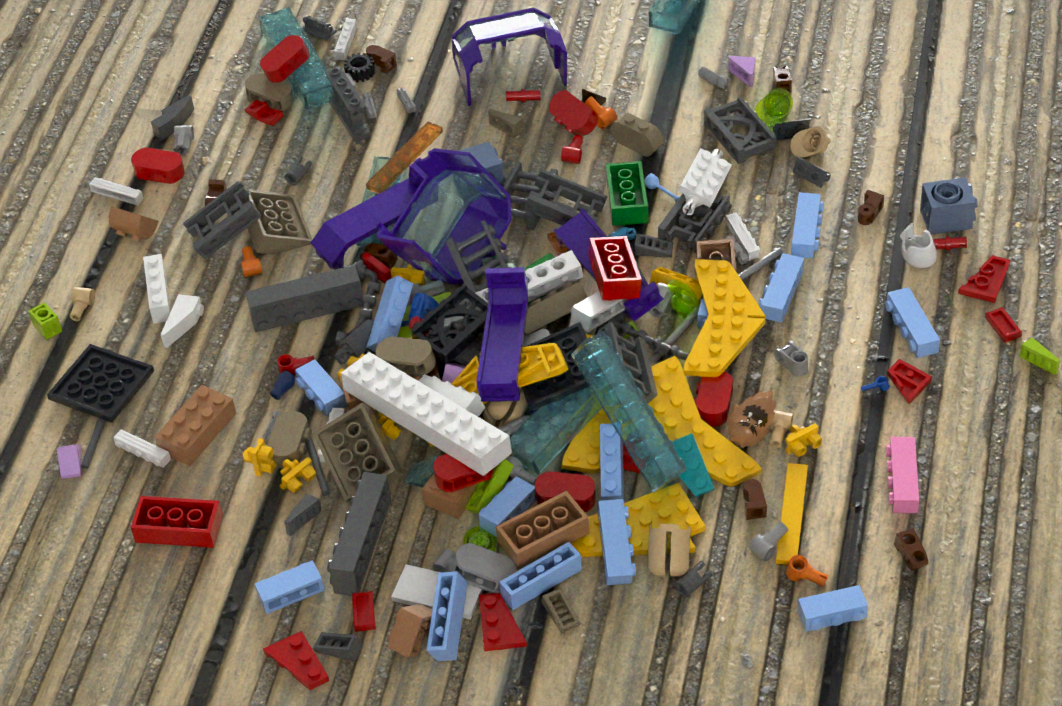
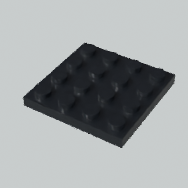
M581 322L527 345L557 344L569 369L560 375L521 387L531 412L604 380Z
M89 344L49 391L47 397L48 400L113 423L153 374L154 367Z

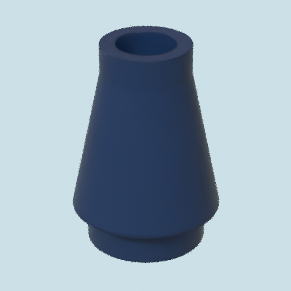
M287 371L279 373L270 395L274 399L279 400L295 385V377Z

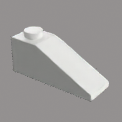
M178 294L161 332L165 348H168L198 322L199 317L203 315L204 306L201 305L200 297Z

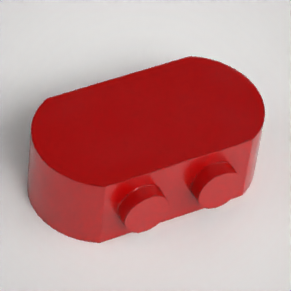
M287 36L261 59L260 66L269 81L274 83L282 82L309 59L310 53L300 36Z
M567 90L559 91L550 101L549 112L555 116L553 120L561 126L564 123L566 125L565 129L571 134L576 132L584 136L595 129L598 122L597 113Z
M145 147L137 150L131 157L134 173L138 179L172 184L181 180L185 174L182 157L178 152Z
M725 371L718 377H702L701 383H697L696 386L698 397H694L700 418L711 427L723 425L727 422L731 405L733 378Z
M447 453L437 457L433 465L436 485L445 492H454L487 481L494 474L493 468L483 476Z
M547 471L539 475L535 481V494L538 505L565 491L571 495L584 513L591 510L596 503L595 483L588 475Z

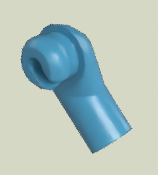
M622 227L609 234L608 237L627 236L628 240H632L636 236V230Z

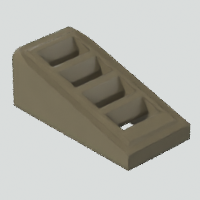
M492 109L488 111L489 124L514 138L524 131L522 118Z
M562 588L542 596L541 602L561 633L581 624ZM559 600L560 603L552 605L553 602ZM563 606L564 609L556 612L555 609ZM567 612V616L559 618V615ZM568 619H571L573 621L566 625H563L562 623Z

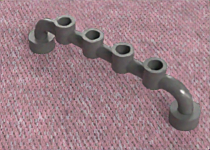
M364 264L358 265L357 273L359 279H365L368 276L371 280L368 283L367 293L364 296L363 306L360 309L356 326L361 322L372 319L373 310L370 309V306L375 307L377 296H374V293L379 294L381 283L378 282L377 274L367 269V265ZM337 332L336 346H339V340L346 335V332Z
M623 312L608 320V322L614 324L619 336L629 335L634 340L639 336L645 340V343L648 344L649 349L653 352L660 349L665 352L667 358L676 356L685 361L689 353L681 351L677 345H667L659 337L654 339L648 336L644 330L637 331L632 329L630 324L623 323Z

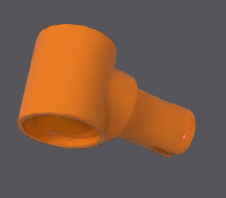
M592 96L584 103L597 113V126L600 129H605L618 118L612 108L601 106Z
M250 246L244 247L242 249L244 259L241 262L244 277L263 274L260 260L254 256L252 248Z
M802 555L792 556L786 568V576L790 580L800 581L802 579L805 581L807 579L821 587H824L829 576L812 568L808 564L807 559Z

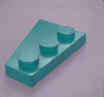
M693 433L655 448L696 497L715 490Z

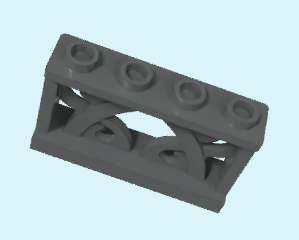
M738 97L737 100L720 107L704 110V124L738 164L743 163L746 158L775 149L776 135L768 129L766 123L762 122L758 114L750 108L748 102H745L742 97ZM733 123L750 127L748 135L731 133Z

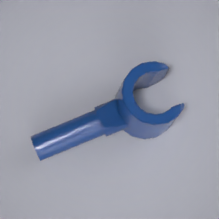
M879 376L876 382L862 386L861 390L865 391L879 387L882 391H886L890 388L886 377Z

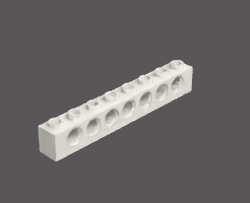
M572 250L525 271L526 277H528V302L554 291L569 282L583 278L581 265ZM488 288L476 292L486 302L489 301ZM464 299L459 303L463 305L466 301L467 308L469 309L472 305V302L468 299ZM476 306L475 309H474V310H478V311H480V312H484L483 310H481V309H480L479 307H477V306ZM464 316L445 318L444 333L451 330V322H462Z

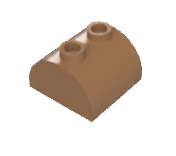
M112 206L109 212V225L112 229L116 230L115 234L126 237V234H130V239L140 242L141 239H148L153 235L159 222L158 220Z
M734 238L696 241V259L725 260L730 262L736 271Z

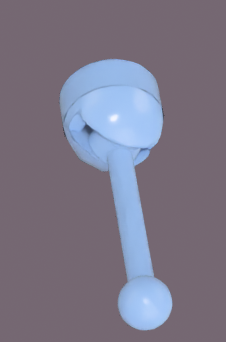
M650 173L645 178L646 187L650 189L659 188L674 198L675 202L680 198V196L674 195L659 185V179L654 174Z

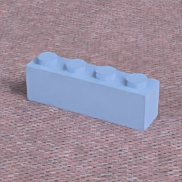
M799 192L791 255L814 258V251H818L819 240H816V238H820L821 227H818V225L822 224V214H819V212L823 213L824 202H820L821 194Z
M782 253L780 260L776 261L775 272L771 273L769 278L770 284L765 286L764 298H760L758 303L766 319L781 323L804 271V258Z
M398 275L386 281L366 348L375 352L377 345L383 339L390 336H398L412 290V282Z
M907 287L888 292L887 301H885L886 310L892 314L894 324L898 325L901 336L907 340L909 350L915 354L916 358L938 353L940 339L910 288Z
M620 423L600 424L602 501L623 499L624 502L623 434Z
M623 499L598 501L597 511L606 585L631 584L632 577L636 576L635 563H631V557L634 555L633 545L629 544L628 538H631L630 525H626V519L629 518L628 507H624Z
M567 542L499 582L503 600L512 610H515L582 570L580 553L570 542Z
M458 571L438 573L426 650L436 661L457 659L468 583Z

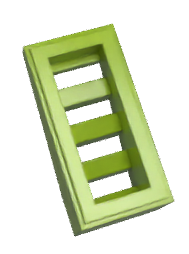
M1030 338L1021 345V358L1054 375L1058 373L1060 360L1038 341Z

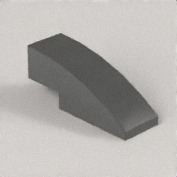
M191 95L162 109V115L151 121L153 133L161 141L174 133V126L183 125L192 114L194 105Z

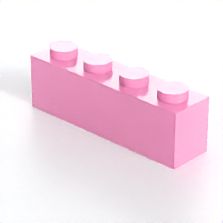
M890 437V445H886V457H890V461L887 460V473H891V476H888V489H892L888 496L889 505L893 506V513H918L919 488L915 437Z

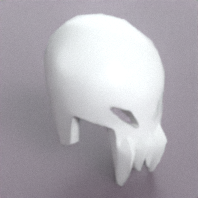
M910 223L900 235L902 239V256L913 267H931L937 260V250L932 236L927 230L923 231L922 236L914 235L913 223Z

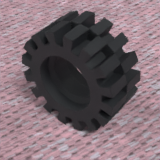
M357 53V55L352 54V57L348 56L344 60L345 73H349L353 81L356 80V83H359V80L365 82L364 79L368 81L375 74L374 60L369 54L366 56V53L362 55L360 53Z

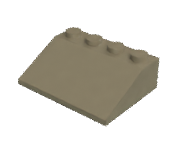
M249 190L250 195L243 200L244 203L250 200L256 205V209L262 215L261 218L247 227L257 253L276 254L311 244L310 242L313 239L295 195Z
M364 403L359 404L313 433L346 502L351 500L352 496L356 494L358 479L361 480L363 472L387 475L388 484L404 475L372 408Z

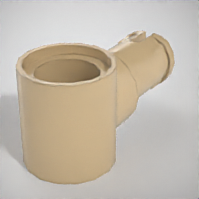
M73 288L71 299L74 306L70 313L72 320L80 321L84 309L94 303V289Z
M774 410L775 415L770 423L773 431L770 445L774 448H780L784 434L787 433V430L790 431L792 426L793 413Z

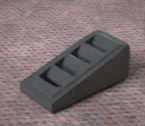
M636 234L635 256L672 258L673 242L644 234Z
M307 493L284 521L287 535L291 536L321 512V504L318 498Z
M321 632L313 650L337 658L356 661L363 645L358 635Z

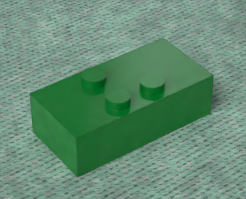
M642 162L606 164V180L612 226L649 223Z

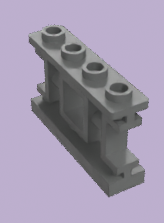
M339 66L325 71V76L333 87L329 103L354 142L370 138V131L362 120L363 110L366 109V105L342 68Z
M541 169L535 186L542 188L540 194L533 191L530 192L524 210L557 224L564 225L578 214L577 210L584 209L597 224L599 218L592 216L591 212L592 210L602 212L607 196ZM547 188H550V189L555 190V191H557V192L554 193V192H551V191L546 190V189H547ZM543 196H544V197H547V198H549V199H551V200H553V201L550 202V201H548V200H545V199H543ZM559 196L576 202L574 208L558 202ZM580 201L589 204L590 207L580 204Z
M237 181L183 223L190 235L193 237L199 235L200 238L193 242V248L204 259H207L262 217L261 213L256 209V205L250 200L244 203L243 200L250 193L240 181ZM227 213L228 217L216 225L215 221Z
M682 194L658 226V238L668 239L671 242L675 237L686 240L687 248L691 249L693 247L694 253H696V241H704L712 237L716 227L721 225L726 213L730 212L732 207L730 196L726 195L723 198V195H720L717 200L713 201L710 208L704 204L696 207L693 214L703 218L698 223L688 219L691 216L687 215L689 210L684 214L682 209L686 203V198Z
M608 322L598 331V338L609 388L615 389L618 386L620 391L625 387L633 390L638 403L645 407L658 395L645 340L639 336L635 340L632 336L625 339L618 335L614 324Z

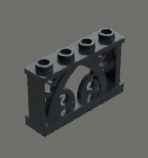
M466 284L457 287L447 299H443L437 308L429 311L421 322H417L411 330L412 339L427 340L431 345L434 356L445 366L484 333L488 302L470 290ZM464 299H468L472 302V305L469 309L467 308L466 301L463 305L459 303ZM477 306V307H479L481 310H483L484 312H480V311L474 310V309H475V307ZM464 316V330L462 332L450 330L444 333L445 318ZM469 317H471L470 321H473L471 324L467 323ZM431 329L433 332L428 333V335L431 337L438 335V337L434 339H427L424 336V334ZM455 335L456 337L451 340V336ZM440 341L443 349L441 350L435 343Z

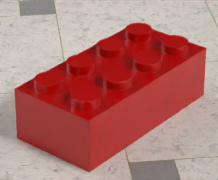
M627 236L590 238L588 257L602 300L612 301L640 298L642 279Z
M140 496L132 521L131 531L135 543L214 548L223 513L220 502L217 500Z

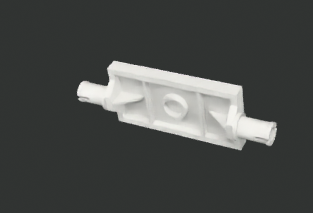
M700 148L678 189L686 198V203L682 209L684 214L689 210L687 215H692L695 208L703 204L709 208L711 207L732 166L726 160L721 159L723 157L721 150L717 154L719 149H714L711 154L709 151Z

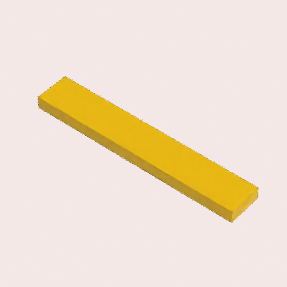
M788 463L781 522L787 526L789 531L778 541L776 564L788 565L791 557L798 555L808 465Z

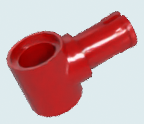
M574 135L572 142L568 146H563L561 152L562 162L580 163L582 157L581 145L583 143L581 135Z
M289 354L281 355L277 359L279 373L287 371L295 377V369L314 360V355L299 359L297 357L293 358Z

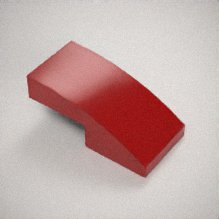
M254 100L244 109L251 117L271 126H274L284 117L281 110L269 108L268 103Z

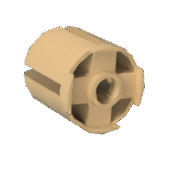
M519 388L520 401H488L483 410L484 420L499 429L524 416L528 404L522 388Z
M660 524V528H652V525H649L648 569L652 574L666 577L668 535H671L670 576L681 577L688 572L690 526H688V530L680 529L677 524Z

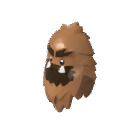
M760 390L753 397L747 398L739 406L734 404L733 413H730V419H728L727 423L729 426V440L733 441L735 446H741L742 448L745 446H755L770 432L768 426L774 418V409L776 407V400L772 401L773 392L771 390L763 393V390Z

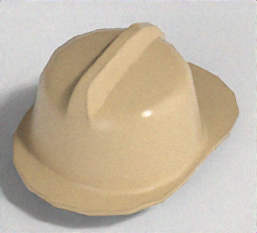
M815 126L796 133L791 140L790 148L795 156L801 158L825 152L831 140L822 127Z

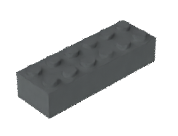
M355 265L245 292L255 332L363 306L361 283Z
M363 472L361 480L358 479L356 494L351 498L350 511L346 512L345 525L340 528L339 541L335 543L333 558L328 561L327 571L330 572V584L333 586L335 594L352 596L353 593H359L391 503L387 475Z

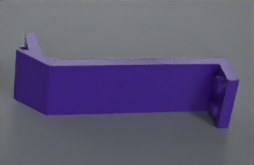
M415 162L410 164L408 179L326 221L310 242L316 248L315 251L318 257L322 258L331 269L344 268L345 252L354 244L377 233L379 228L376 226V221L381 222L385 227L397 222L426 176L422 169ZM437 184L422 208L437 201Z
M581 209L580 213L560 228H556L554 233L560 245L564 244L569 251L572 250L580 264L596 281L588 257L590 238L607 236L587 212ZM642 276L640 298L628 300L623 304L625 309L622 311L623 314L634 322L664 300L655 282L653 281L648 284Z
M525 267L486 268L485 274L489 301L476 380L478 393L481 397V402L520 401L518 376L528 308V277H526Z

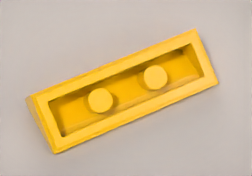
M663 267L652 270L650 283L654 281L656 285L661 282L678 287V294L695 300H700L703 297L697 279Z

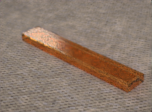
M428 121L366 183V188L378 194L385 191L443 132V128Z

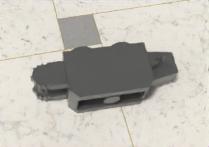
M368 319L365 322H361L339 340L341 348L334 357L340 365L346 363L351 356L359 358L361 354H367L366 350L368 348L366 346L374 320Z

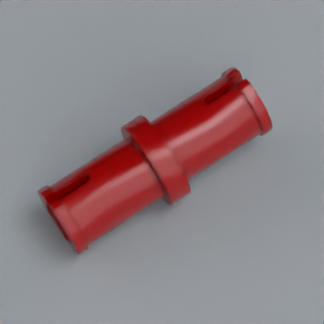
M540 89L506 91V102L522 101L524 103L525 101L541 100Z
M945 236V238L933 239L936 250L946 249V251H950L953 248H967L966 236L954 238Z

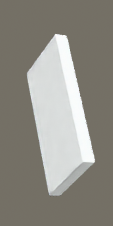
M406 564L391 596L392 601L411 606L421 604L433 610L438 573L441 572ZM467 584L463 618L471 620L479 601V595L482 594L483 589Z

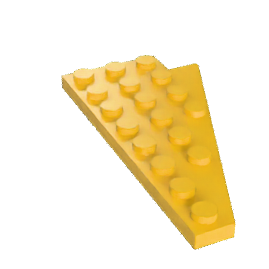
M679 483L624 503V507H628L629 513L626 525H630L631 538H628L629 544L633 545L634 555H648L650 524L652 528H660V524H677L680 529L688 530V526H690V537L706 531L704 522ZM598 513L589 516L590 533L571 542L581 557L603 556ZM668 535L667 554H671V535ZM690 539V553L696 552V547Z

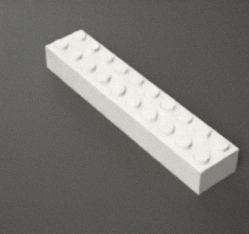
M368 352L341 372L345 391L483 476L512 454L510 436L371 352Z

